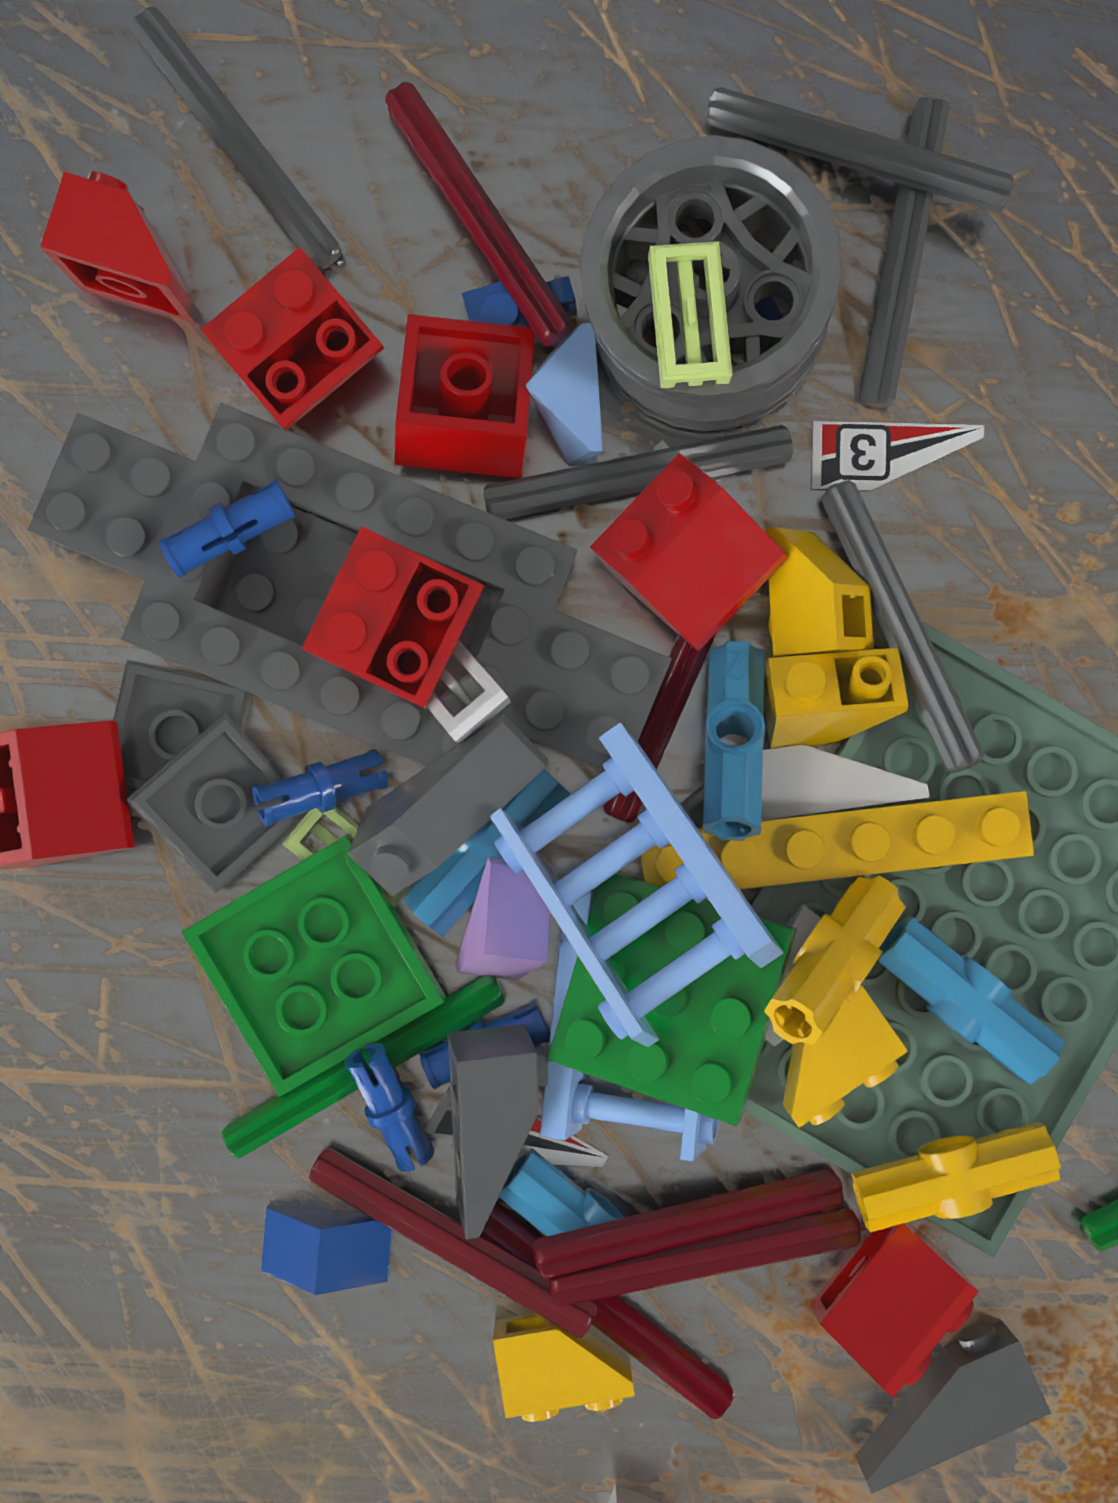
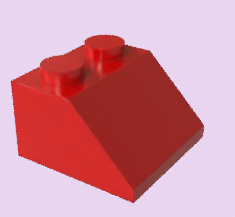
M64 171L40 248L78 288L197 324L200 311L162 238L144 214V208L138 205L128 192V186L119 179L101 172L91 171L88 178H84Z
M408 314L395 420L394 465L521 478L530 404V393L526 384L532 378L534 330L529 327Z
M680 453L590 546L591 550L617 581L697 651L720 630L788 559L785 552L723 487Z

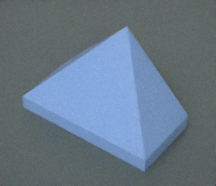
M582 323L565 339L560 340L526 384L529 393L568 464H581L603 451L596 339L591 323Z

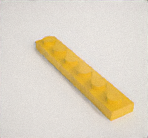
M1026 791L762 820L760 835L747 837L743 841L719 840L714 835L703 833V827L698 828L739 889L1034 856ZM671 843L662 849L655 845L640 856L643 880L660 886H664L677 877L674 870L684 863Z

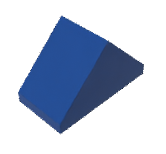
M268 1205L266 1208L261 1271L313 1295L388 1282L393 1230L363 1212Z

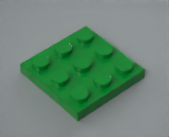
M350 833L181 931L278 1097L345 1060L354 1050L366 1048V1044L380 1040L441 1005L447 998L382 886L347 854L353 841Z
M619 872L615 873L597 886L586 924L592 935L596 934L662 886ZM692 899L608 958L627 990L631 991L714 933L712 925L720 920L721 917L710 901L704 899L697 904ZM759 917L784 953L763 968L757 966L746 953L737 960L730 955L644 1016L659 1040L650 1047L632 1040L629 1035L621 1040L612 1031L598 1008V1005L606 999L577 955L547 1060L737 1126L741 1122L770 1023V1018L764 1010L781 985L797 928Z

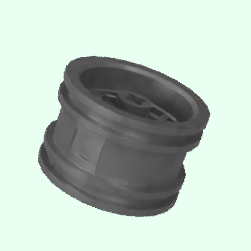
M717 135L678 140L648 152L622 171L596 205L585 229L579 263L582 297L595 334L596 350L604 371L620 393L645 414L674 427L700 431L736 428L763 418L794 395L811 374L824 346L829 321L836 304L842 270L839 232L827 201L808 175L782 154L750 140ZM706 219L712 225V229L706 235L699 238L684 236L678 230V226L688 220ZM756 229L761 231L778 245L777 248L771 253L757 242L750 233ZM719 241L730 355L744 353L745 362L732 367L733 376L728 384H715V380L703 381L701 386H688V382L676 383L673 388H661L657 348L650 346L644 340V334L650 327L655 325L650 271L643 285L623 276L632 259L648 260L650 246ZM703 260L692 261L701 360L702 363H707V361L713 359L704 263ZM666 262L672 326L679 333V337L674 342L676 365L686 364L676 262ZM769 296L779 297L787 303L790 313L776 321L767 320L758 314L755 305L762 298ZM617 304L627 308L621 317L617 311Z

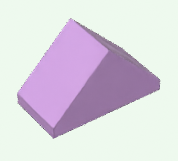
M488 856L455 964L457 972L518 980L548 962L550 910L524 869L516 874L504 859Z

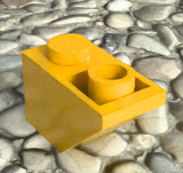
M779 527L765 529L768 536L788 557L768 578L770 597L768 627L772 638L773 657L873 650L870 586L814 532Z
M898 648L768 658L764 680V708L770 749L801 744L806 746L835 744L907 712L909 705Z
M860 985L850 1002L847 1000L843 1001L840 1006L841 1009L815 1045L798 1042L792 1046L782 1105L799 1128L808 1121L812 1125H819L832 1118L845 1105L842 1097L862 1083L869 1088L890 1077L899 1067L896 1059L908 1052L862 985Z
M535 1313L495 1320L493 1345L506 1418L522 1416V1419L525 1421H543L556 1416L560 1409L585 1405L588 1410H607L620 1405L623 1402V1398L635 1396L630 1361L589 1331L582 1338H576Z

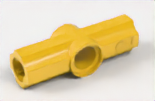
M858 876L856 881L849 886L843 897L839 900L831 916L826 913L823 915L793 960L794 968L764 1010L773 1024V1031L791 1044L803 1042L815 1045L819 1037L823 1036L841 1009L840 1006L843 1001L847 1000L850 1002L883 951L879 947L906 908L899 898L898 887L881 876L875 878Z
M1035 1122L977 1139L970 1135H957L937 1139L922 1145L918 1149V1155L852 1172L851 1175L855 1197L865 1226L869 1232L932 1215L942 1219H955L975 1215L990 1208L994 1198L1059 1181V1169L1061 1166L1055 1145L1047 1132L1046 1126L1040 1122Z

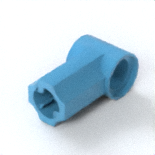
M533 1148L521 1156L514 1164L499 1195L502 1200L546 1236L625 1218L607 1199L593 1189L587 1188L585 1191L564 1175L561 1170H558Z

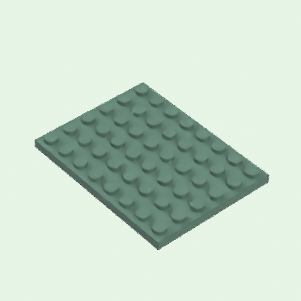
M923 621L921 622L984 752V758L967 770L955 773L950 772L944 764L904 678L909 705L907 712L846 738L836 755L928 784L930 797L806 815L1026 791L1034 856L861 875L860 877L875 878L881 876L898 887L899 898L906 908L894 926L902 922L907 916H911L923 923L925 927L945 941L946 945L962 958L965 956L970 957L1002 981L1013 992L1011 998L1062 1038L1065 1044L1060 1052V1059L1048 1074L1037 1079L1032 1085H1029L1013 1075L1000 1062L996 1061L977 1042L969 1043L925 1007L928 1002L876 961L861 985L908 1050V1052L896 1059L899 1065L898 1069L881 1083L869 1088L862 1083L842 1097L845 1102L844 1107L829 1120L819 1125H812L808 1121L799 1128L782 1105L793 1044L783 1039L779 1044L773 1046L765 1039L744 1108L745 1112L850 1174L918 1155V1149L922 1145L937 1139L957 1135H970L977 1139L1035 1122H1040L1046 1126L1047 1132L1057 1150L1118 1045V736ZM858 876L759 887L750 905L759 917L785 925L802 904L820 918L825 913L831 916L839 900L843 897L849 886L856 881ZM1034 1188L994 1198L990 1208L972 1216L942 1219L932 1215L925 1218L994 1258Z

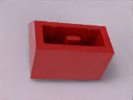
M301 247L297 248L200 329L219 355L284 431L288 430L384 350L382 343Z
M361 526L301 649L422 708H426L485 587L462 574Z
M109 720L21 728L0 732V869L32 868L134 848L117 721Z
M908 1222L883 1230L868 1232L861 1240V1243L852 1251L810 1303V1306L819 1324L884 1391L894 1398L904 1384L912 1385L923 1376L931 1362V1351L946 1332L954 1333L968 1320L974 1307L973 1299L979 1291L946 1252Z

